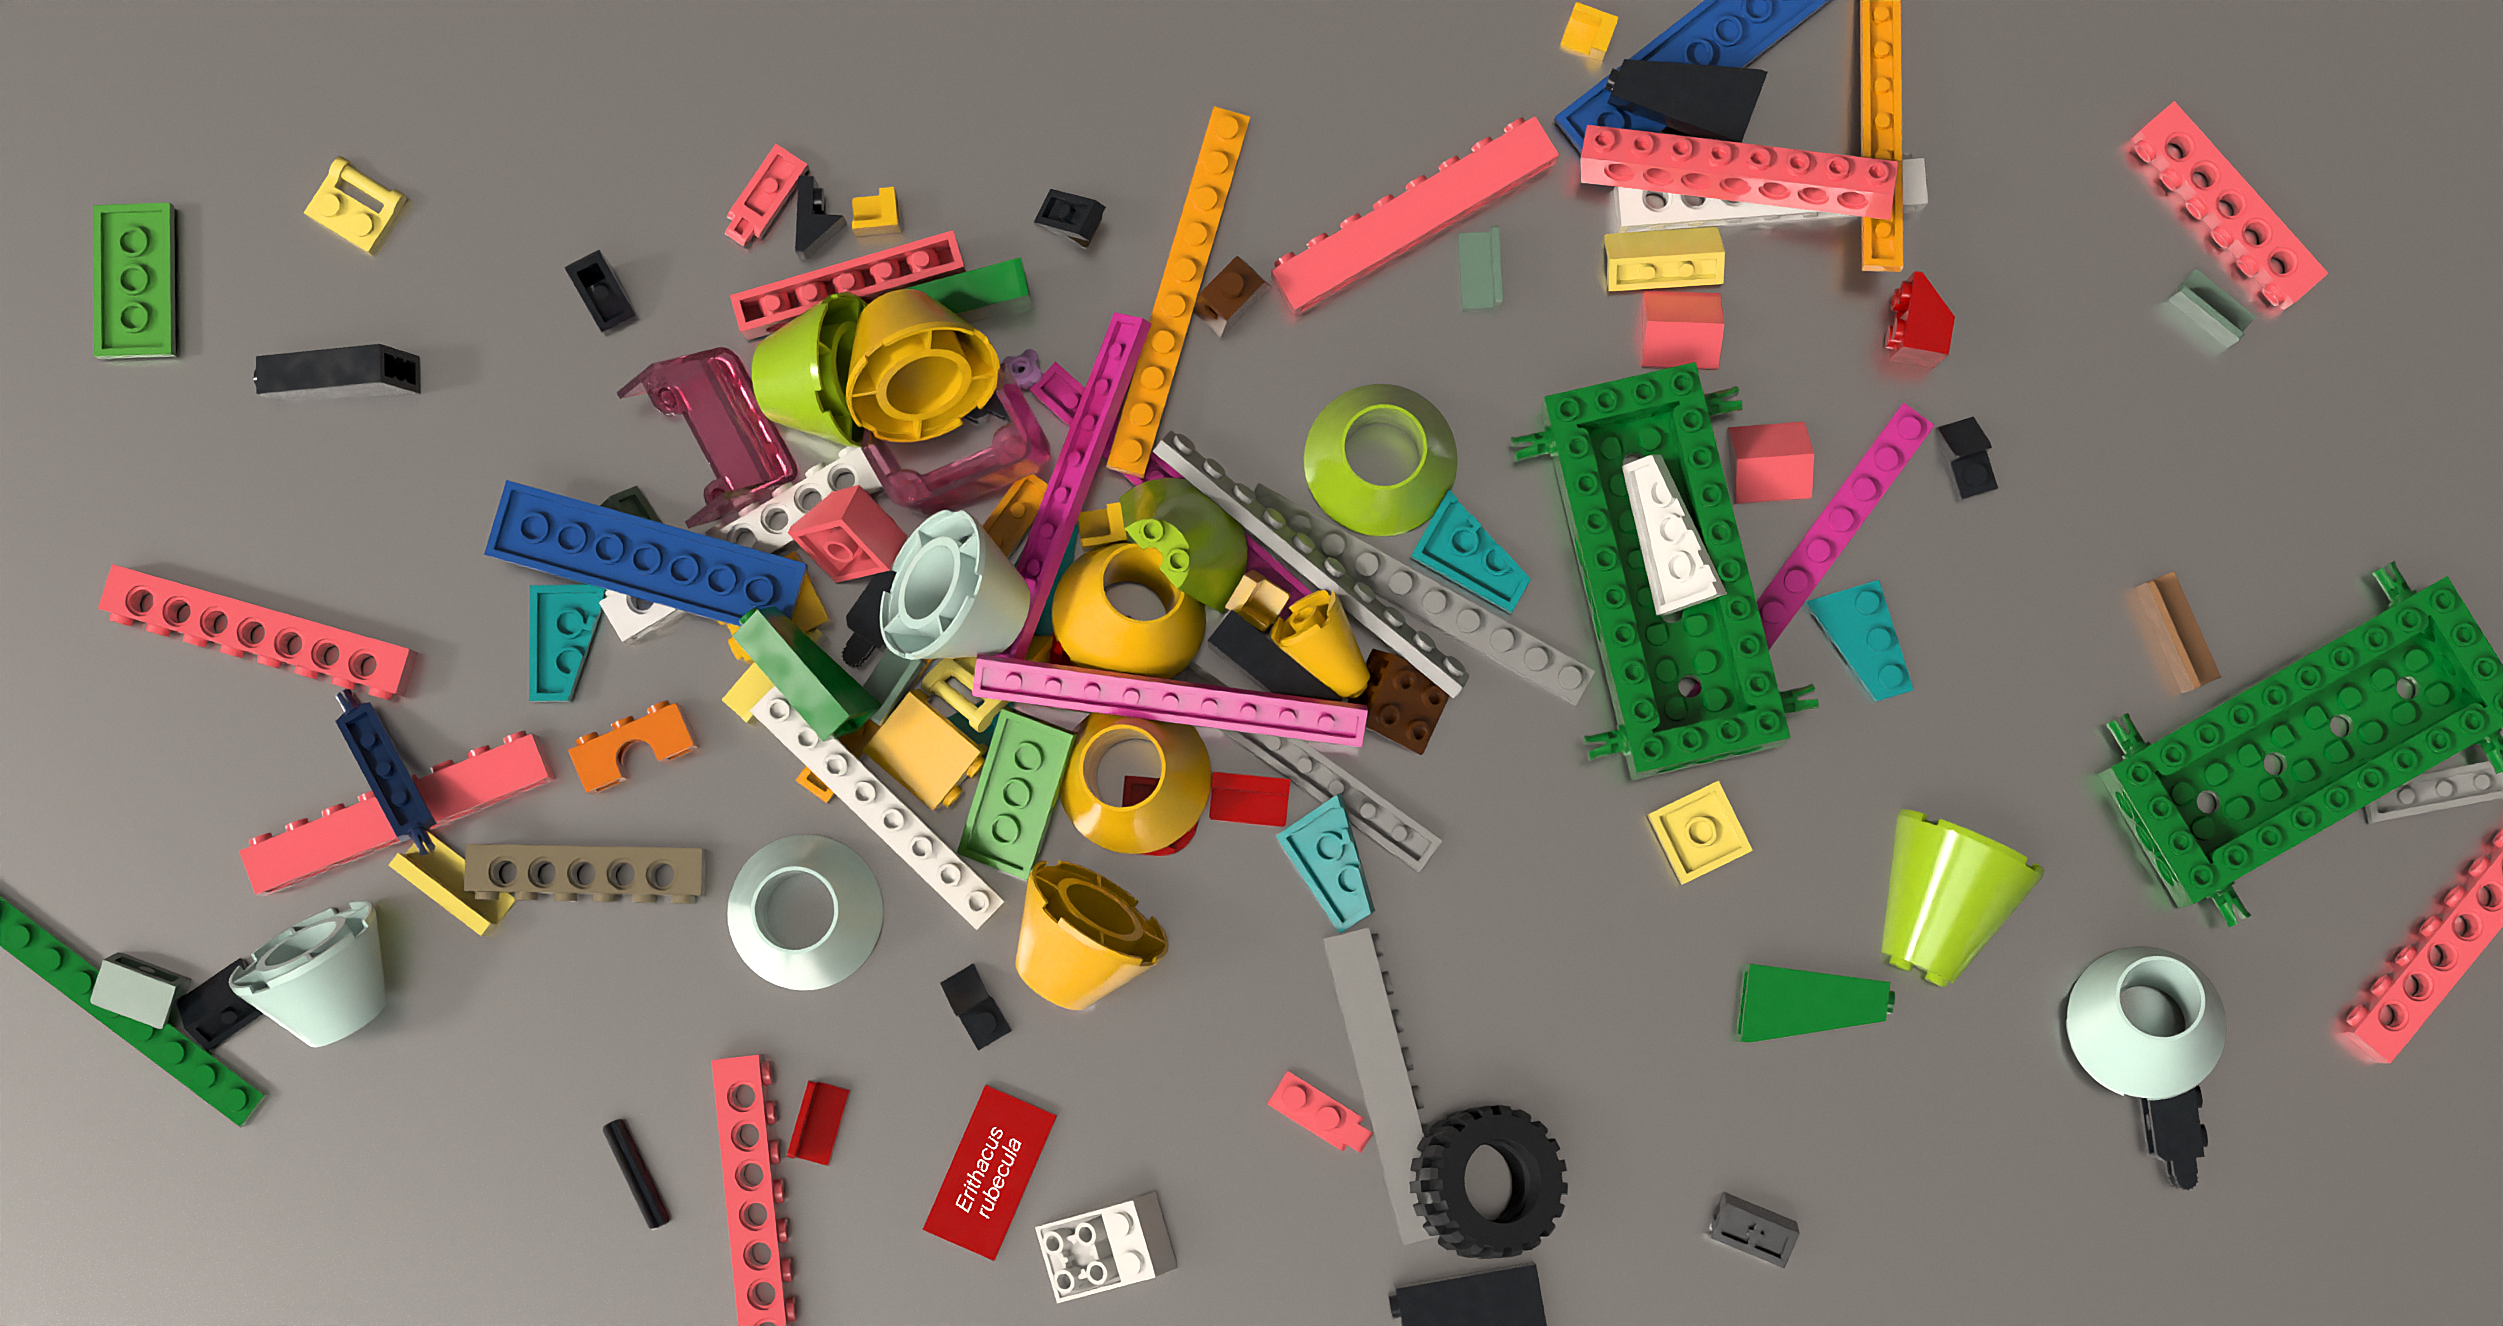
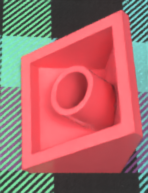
M1644 290L1641 367L1671 368L1696 362L1697 369L1718 370L1724 331L1720 293Z
M1805 422L1727 428L1734 504L1812 498L1814 451Z

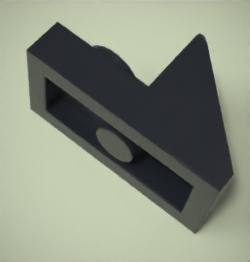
M798 176L795 252L799 259L806 260L847 224L843 215L817 214V211L824 210V188H818V183L814 176Z
M1050 189L1034 223L1081 247L1087 248L1102 220V214L1106 207L1094 199Z
M600 250L565 267L566 272L601 333L636 315L616 279L612 266Z
M1974 416L1937 427L1936 432L1958 500L1962 501L1997 490L1998 485L1987 454L1992 445Z
M974 963L940 983L955 1016L961 1020L978 1051L1013 1031Z

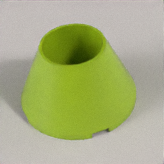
M851 292L831 294L763 339L757 345L752 360L753 389L759 407L770 421L852 448H864L873 445L872 439L875 437L873 432L863 426L859 427L855 423L846 402V387L856 324L860 314L867 306L859 296Z
M1390 384L1360 386L1335 398L1320 412L1309 431L1304 451L1306 481L1320 508L1340 526L1366 536L1389 537L1400 535L1431 519L1449 489L1452 490L1457 472L1458 460L1455 439L1449 424L1441 412L1420 394L1407 388ZM1374 423H1387L1405 431L1413 440L1418 451L1419 465L1415 472L1406 480L1390 486H1378L1361 479L1351 469L1345 455V445L1357 430Z

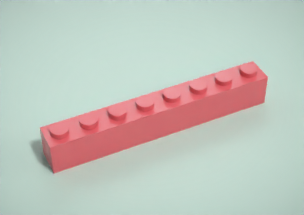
M1536 116L1528 121H1525L1523 117L1513 121L1504 128L1505 134L1495 140H1492L1491 137L1484 138L1471 148L1473 153L1461 160L1458 156L1448 159L1438 167L1439 173L1428 179L1425 175L1414 179L1405 186L1407 191L1394 198L1392 194L1383 197L1373 205L1374 211L1363 217L1359 213L1349 217L1340 224L1341 230L1333 235L1328 236L1327 233L1318 235L1307 243L1309 249L1297 256L1294 252H1290L1279 258L1274 263L1276 268L1271 270V279L1293 316L1295 317L1555 165L1559 154Z
M520 731L503 739L505 744L492 750L489 745L476 748L467 753L469 759L454 764L453 760L441 762L431 767L432 774L419 779L417 774L411 775L437 822L429 830L555 780L540 737L534 734L527 735L526 731ZM373 791L358 796L359 803L347 808L342 803L321 812L323 817L310 823L308 818L289 823L285 826L287 832L272 837L271 833H266L248 841L250 847L240 850L239 853L255 895H269L400 842Z

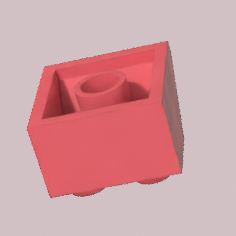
M860 485L831 492L793 524L787 532L835 583L890 571L907 538V535L895 523L894 519L887 515Z

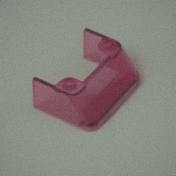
M718 347L652 363L617 392L619 399L647 393L653 406L662 414L671 417L683 414L717 479L706 485L703 491L706 506L685 521L688 529L729 517L750 504L771 495L774 490L786 483L792 482L797 476L796 463L776 425L764 415L759 407L753 383L740 358L728 348Z
M1006 362L1000 364V369H998L996 394L1012 422L996 430L992 438V446L921 475L912 469H901L886 440L878 439L871 430L864 429L861 450L893 503L916 514L932 516L940 511L950 509L1037 473L1048 465L1051 451L1050 443Z

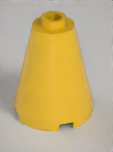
M1319 590L1308 594L1291 605L1289 609L1293 614L1285 621L1279 617L1271 629V638L1275 644L1340 698H1355L1362 694L1368 686L1367 682L1369 681L1370 673L1337 594L1332 591L1331 595H1329L1326 590Z

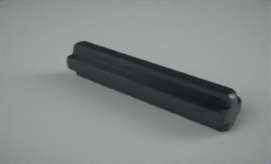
M616 1119L602 1127V1131L649 1229L655 1230L667 1224L669 1216L623 1120Z

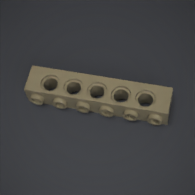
M466 844L464 891L475 892V900H499V893H515L514 900L538 901V894H554V901L577 902L578 894L593 895V902H617V895H632L633 903H656V896H671V903L695 904V896L705 897L707 850L703 848ZM512 862L517 869L516 877L512 882L504 884L499 878V869L503 864ZM545 863H552L556 869V876L549 884H542L538 879V870ZM590 863L595 869V878L590 884L582 885L577 879V871L583 864ZM630 864L635 871V877L630 884L621 886L616 880V872L620 866ZM662 865H670L674 871V879L669 885L661 887L655 880L656 870Z

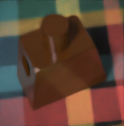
M1236 256L1202 290L1198 296L1193 313L1222 338L1271 288V285L1245 260Z

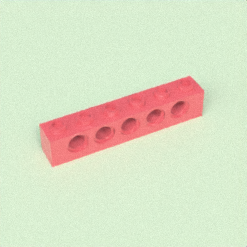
M2175 101L2131 138L2135 144V151L2140 158L2147 163L2151 162L2161 173L2160 178L2165 186L2172 191H2177L2184 198L2186 208L2190 214L2198 220L2202 219L2209 226L2215 242L2222 248H2228L2237 258L2238 267L2244 274L2254 277L2263 287L2262 292L2270 303L2275 306L2279 305L2285 310L2329 274ZM2168 144H2176L2181 148L2182 159L2174 158L2169 154ZM2200 172L2204 174L2208 180V187L2198 186L2194 181L2193 173ZM2220 200L2227 201L2232 205L2233 216H2227L2221 212L2219 208ZM2245 229H2251L2257 233L2259 237L2258 245H2253L2246 240ZM2272 257L2278 258L2283 262L2284 274H2279L2272 269L2270 264Z
M952 230L732 294L730 298L740 332L748 341L774 333L834 293L851 292L859 296L868 305L886 293L964 273L966 269L955 233Z

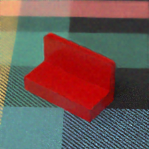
M1213 771L1209 818L1215 821L1284 827L1287 819L1291 779Z
M815 1079L808 1081L786 1157L792 1159L800 1158L830 1166L851 1093L850 1089Z

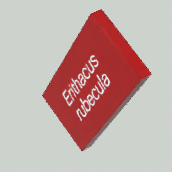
M986 1084L922 1230L995 1261L1058 1115Z

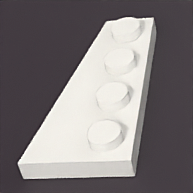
M1649 455L1622 466L1656 615H1668L1727 594L1662 456Z

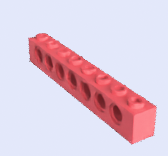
M1587 125L1581 154V182L1891 220L1899 162Z
M114 564L111 565L98 609L111 613L109 620L132 627L134 620L148 623L145 630L148 632L169 637L171 630L185 634L183 642L206 648L207 642L211 641L221 644L220 652L243 658L246 651L259 655L257 663L280 669L282 662L296 666L295 674L317 680L318 674L323 673L333 676L331 684L354 690L356 683L370 687L369 695L390 701L393 694L405 697L418 652L408 648ZM151 593L154 599L153 606L149 611L143 613L140 608V601L144 595ZM188 604L191 609L190 617L185 622L179 623L177 611L182 605ZM225 614L228 619L227 628L222 633L217 634L214 630V621L218 616ZM257 625H263L265 629L263 640L258 644H253L250 638L251 631ZM299 635L302 639V647L298 653L290 655L287 649L288 641L293 636ZM337 646L339 649V659L333 665L328 666L325 663L324 654L329 647ZM373 656L377 662L376 670L371 675L364 676L361 671V664L364 659Z
M2503 829L2494 837L2492 843L2495 847L2487 856H2480L2470 866L2468 873L2471 876L2463 886L2459 884L2447 894L2444 899V903L2447 905L2438 916L2434 914L2424 922L2419 930L2422 935L2414 945H2407L2397 955L2395 962L2398 965L2389 975H2382L2374 983L2370 990L2373 993L2371 998L2365 1005L2361 1003L2356 1006L2346 1018L2349 1024L2342 1033L2378 1063H2392L2503 927ZM2483 886L2487 887L2492 895L2491 902L2487 907L2479 899V892ZM2459 916H2462L2467 922V931L2463 936H2460L2455 930V921ZM2435 945L2443 953V960L2438 966L2434 965L2430 959V952ZM2411 975L2419 983L2418 991L2414 996L2407 992L2405 986L2406 980ZM2386 1005H2389L2394 1011V1020L2389 1026L2385 1025L2381 1019V1011Z
M764 1054L711 1060L738 1326H761L764 1322H772L776 1326H792L791 1322L797 1321V1306L795 1298H789L787 1282L793 1281V1268L791 1258H785L783 1243L789 1242V1229L787 1219H781L779 1208V1203L785 1202V1190L783 1180L776 1178L775 1164L781 1163L779 1140L772 1139L771 1124L777 1123L775 1101H768L767 1085L773 1084L771 1062H764ZM743 1084L749 1085L755 1092V1100L749 1107L740 1105L736 1099V1092ZM746 1124L754 1125L759 1131V1140L754 1146L744 1144L740 1138V1131ZM750 1163L759 1165L763 1171V1179L759 1185L749 1184L744 1177V1170ZM753 1203H760L767 1210V1219L761 1225L755 1224L749 1219L748 1210ZM758 1242L767 1244L771 1249V1259L767 1264L758 1263L753 1258L752 1249ZM760 1282L770 1283L774 1287L776 1295L772 1303H764L758 1299L756 1288Z

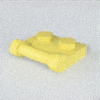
M338 156L332 163L328 176L304 211V214L372 255L405 204L407 196L397 189L391 191L353 168L352 162L348 159ZM343 181L349 182L382 202L384 207L378 214L340 191L339 187Z
M977 657L944 658L924 677L921 688L930 695L936 694L965 716L972 728L978 732H983L991 724L993 717L1010 701L982 698L985 702L978 708L945 682L952 675L973 691Z

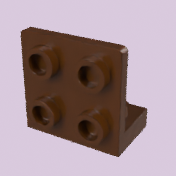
M1372 648L1366 661V666L1370 673V678L1367 682L1368 686L1359 696L1349 698L1347 703L1367 705L1368 713L1365 729L1372 730L1396 744L1422 755L1450 695L1407 660L1398 655Z

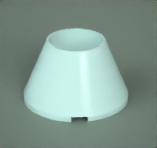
M946 509L924 521L905 542L891 567V570L897 573L890 593L883 591L880 606V628L883 640L889 650L898 656L910 660L977 657V654L995 656L1006 650L1021 632L1029 611L1030 591L1027 582L974 516L962 510L951 512Z
M803 834L784 837L764 846L744 864L733 883L727 914L733 943L744 962L755 973L765 980L784 988L815 990L829 987L845 980L866 962L873 952L882 930L884 908L878 881L861 856L848 846L834 839ZM798 874H813L823 881L832 895L834 902L833 922L827 934L816 944L801 950L791 949L781 943L773 934L768 922V903L774 890L784 880Z
M351 901L349 905L352 909L337 913L334 907H331L278 934L251 954L254 962L245 970L241 966L234 970L229 978L231 989L236 995L311 1047L331 1044L359 1030L373 1020L387 1003L377 915L370 901Z
M2129 947L2116 950L2091 964L2080 976L2071 992L2066 1020L2067 1033L2072 1050L2082 1067L2097 1082L2123 1096L2127 1094L2148 1098L2147 1100L2175 1097L2186 1093L2201 1083L2217 1064L2225 1045L2227 1031L2224 1006L2210 979L2186 958L2168 950L2155 947ZM2137 986L2154 987L2164 991L2180 1006L2185 1019V1031L2171 1037H2155L2143 1033L2135 1028L2124 1015L2120 1004V993Z

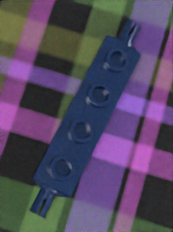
M350 689L342 690L348 702L341 692L337 694L336 699L344 710V713L335 721L397 838L401 843L413 839L419 854L428 855L429 853L423 842L430 852L434 851L435 845L430 839L427 830L437 824L375 708L370 702L358 705Z

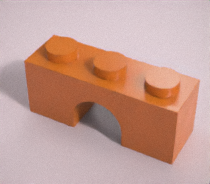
M669 700L662 701L647 709L649 714L642 718L634 720L633 716H629L611 724L613 730L599 736L597 732H592L575 740L577 746L569 749L568 752L585 792L594 795L628 780L623 767V756L627 748L636 742H647L652 747L657 760L664 764L699 749L700 747L682 706L677 703L670 705Z

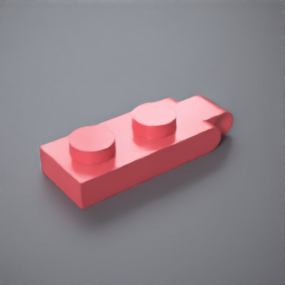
M775 144L730 209L727 218L732 221L727 227L725 234L744 247L754 235L761 238L798 185V176H804L809 169L808 164Z
M1289 1071L1286 1072L1267 1103L1343 1152L1348 1145L1361 1153L1373 1134L1360 1125L1364 1119L1363 1117Z

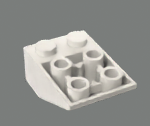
M1156 1192L1035 1227L1057 1303L1155 1278L1178 1268Z

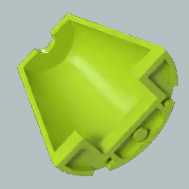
M1154 479L1133 487L1119 497L1124 529L1143 550L1148 547H1154L1161 552L1163 561L1159 569L1178 590L1223 613L1227 609L1225 605L1247 571L1248 546L1242 524L1187 479Z
M1901 809L1897 818L1881 953L1891 957L1889 961L1891 965L1911 972L1913 966L1927 972L1925 980L1947 988L1948 983L1954 984L2040 882L2045 870L2036 863H2033L2032 866L2027 865L2028 857L1979 833L1943 819L1929 821L1926 820L1928 815L1925 813Z

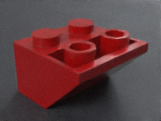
M1914 271L1906 281H1902L1900 289L1896 288L1894 291L1891 311L1897 313L1894 326L1888 327L1885 348L1890 349V361L1935 368L1949 355L1955 316L1925 274Z

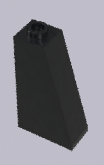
M1624 59L1620 71L1612 68L1604 90L1611 92L1607 102L1611 106L1697 138L1742 143L1768 72L1750 68Z
M382 344L256 356V369L254 371L256 394L275 400L420 394L419 356Z
M1233 610L1228 613L1208 639L1209 649L1265 692L1342 702L1343 700Z
M1533 1261L1395 1285L1396 1295L1389 1296L1392 1319H1400L1401 1326H1547L1537 1266Z

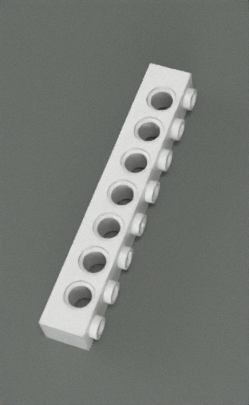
M1902 154L1903 213L1921 212L1928 204L1924 158L1913 159L1912 154ZM1623 187L1614 188L1618 233L1856 217L1854 215L1747 202L1730 203L1726 200L1702 197V205L1692 206L1686 202L1684 195ZM1651 193L1661 195L1665 201V207L1661 209L1650 207L1646 202V196Z
M847 446L838 453L840 457L838 460L828 466L823 462L812 467L805 473L807 478L794 486L792 482L780 486L772 492L774 498L761 506L759 502L750 504L738 513L739 519L729 525L721 522L707 530L705 535L736 544L737 537L741 533L749 531L754 533L755 536L752 549L780 556L798 545L787 532L793 524L809 512L803 509L802 506L803 498L808 493H820L823 500L831 492L838 490L836 489L835 482L837 477L844 472L854 474L855 483L853 486L860 485L871 495L872 499L877 498L894 486L870 447L852 448ZM777 512L787 513L788 523L782 530L775 531L770 529L769 520L773 514ZM609 590L605 592L607 597L599 602L621 641L627 645H631L684 613V611L655 603L648 610L641 611L636 605L637 598Z
M776 686L750 710L761 723L976 930L1004 903L1003 898L837 738L823 742Z

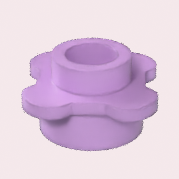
M1027 349L1022 355L1016 357L1008 356L1003 360L1002 368L1007 372L1008 379L1006 385L1010 390L1030 389L1034 384L1040 382L1043 373L1036 363L1038 359L1036 351ZM1025 367V370L1020 373V368Z

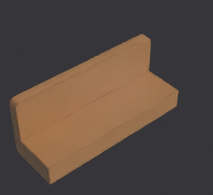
M2172 571L2135 587L2181 692L2185 693L2221 678L2175 572Z

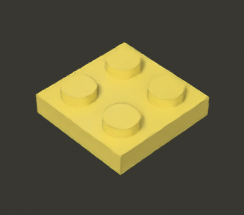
M1719 780L1647 814L1681 885L1753 851Z

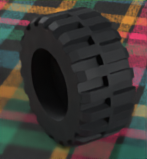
M1482 1106L1456 1111L1447 1115L1446 1120L1437 1121L1429 1129L1432 1136L1422 1137L1417 1146V1150L1422 1152L1421 1156L1413 1158L1410 1170L1416 1172V1179L1409 1182L1410 1194L1416 1193L1418 1203L1413 1205L1416 1215L1424 1216L1427 1221L1423 1224V1228L1429 1236H1440L1438 1239L1440 1246L1446 1250H1456L1458 1256L1466 1258H1508L1522 1255L1523 1251L1533 1250L1541 1244L1540 1237H1548L1553 1232L1556 1226L1552 1220L1553 1218H1560L1565 1208V1205L1560 1203L1561 1195H1568V1183L1562 1180V1172L1567 1171L1565 1159L1559 1160L1556 1154L1560 1150L1556 1139H1547L1545 1134L1548 1132V1128L1540 1121L1530 1122L1532 1118L1529 1113L1521 1109L1512 1110L1510 1106ZM1481 1145H1489L1497 1150L1506 1160L1512 1175L1513 1187L1509 1204L1505 1211L1495 1220H1488L1480 1215L1470 1203L1465 1190L1464 1178L1467 1163L1474 1151Z

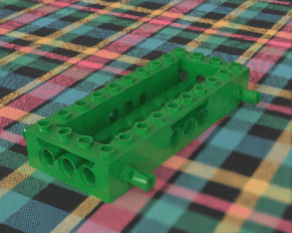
M1696 362L1544 396L1541 407L1545 426L1544 431L1511 437L1512 447H1526L1515 452L1514 458L1516 462L1543 454H1549L1553 458L1618 723L1617 729L1583 736L1584 745L1604 744L1587 753L1588 760L1591 761L1595 758L1622 752L1626 756L1632 781L1784 746L1791 738L1785 715L1819 708L1818 699L1798 700L1815 691L1813 684L1779 692L1710 417L1714 415L1741 411L1743 409L1742 400L1726 401L1738 395L1739 389L1737 386L1704 394ZM1630 455H1637L1641 458L1649 455L1662 456L1727 593L1682 609L1681 619L1674 623L1666 622L1661 615H1656L1622 469L1624 459ZM1685 677L1695 678L1701 688L1699 695L1693 698L1682 695L1679 690L1681 679Z
M2395 561L2384 566L2385 570L2380 568L2372 573V575L2375 576L2391 602L2388 604L2389 609L2152 744L2149 741L2145 743L2129 717V713L2119 717L2122 727L2116 720L2106 725L2125 755L2122 756V761L2098 775L2179 909L2193 905L2205 897L2207 899L2211 897L2226 921L2228 928L2238 924L2234 912L2241 920L2250 917L2251 914L2246 910L2232 887L2235 884V880L2473 744L2480 745L2496 774L2503 772V737L2500 733L2503 730V664L2448 576L2417 592L2416 589L2412 591ZM2401 678L2409 679L2415 685L2416 691L2412 699H2405L2399 695L2397 683ZM2334 716H2341L2349 723V732L2345 737L2336 736L2332 732L2330 723ZM2268 754H2275L2281 758L2283 770L2279 775H2272L2266 771L2264 759ZM2201 792H2209L2216 798L2217 806L2214 812L2205 813L2199 809L2197 798Z

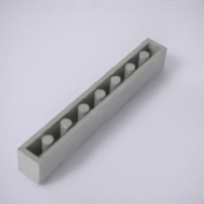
M1369 927L1323 939L1325 951L1402 1244L1405 1246L1439 1237V1235L1429 1236L1425 1231L1423 1224L1427 1221L1424 1216H1417L1413 1207L1414 1204L1418 1203L1416 1193L1410 1194L1409 1182L1416 1179V1172L1410 1170L1412 1159L1421 1156L1422 1152L1417 1150V1146L1422 1137L1432 1135L1429 1132V1124L1421 1125L1417 1109L1424 1108L1419 1086L1410 1085L1407 1071L1414 1070L1409 1048L1400 1047L1397 1033L1404 1032L1399 1010L1390 1009L1387 995L1394 994L1389 972L1380 971L1377 957L1384 956L1379 934H1371Z

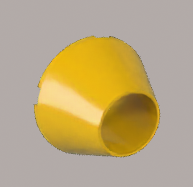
M914 289L895 290L873 300L865 307L857 320L846 387L847 406L855 423L859 427L863 426L872 431L878 439L891 442H916L931 439L963 424L961 418L971 412L976 406L980 410L985 406L995 391L999 380V358L993 344L982 332L930 295Z
M1131 542L1100 546L1081 555L1062 575L1052 602V626L1057 642L1061 643L1074 667L1170 679L1175 675H1179L1192 662L1201 646L1205 633V605L1178 590L1159 569L1163 557L1157 548L1148 547L1143 550L1137 543ZM1120 581H1132L1143 584L1154 591L1161 599L1166 615L1149 621L1128 618L1111 605L1106 597L1104 588Z
M1092 712L1074 728L1073 731L1078 734L1061 784L1059 796L1070 821L1086 838L1110 851L1123 854H1145L1170 846L1171 843L1178 840L1194 827L1209 799L1212 784V768L1206 745L1193 725ZM1137 738L1153 742L1160 754L1162 763L1161 777L1154 792L1143 802L1131 807H1113L1108 805L1102 798L1097 786V770L1104 754L1113 745L1127 739Z
M1043 860L1033 867L1028 876L1015 961L1017 972L1030 988L1058 1006L1071 1010H1084L1161 962L1168 951L1167 936L1154 916L1147 920L1135 908L1139 902L1136 898L1114 882L1090 869L1061 860L1058 861L1056 866H1046L1048 862Z

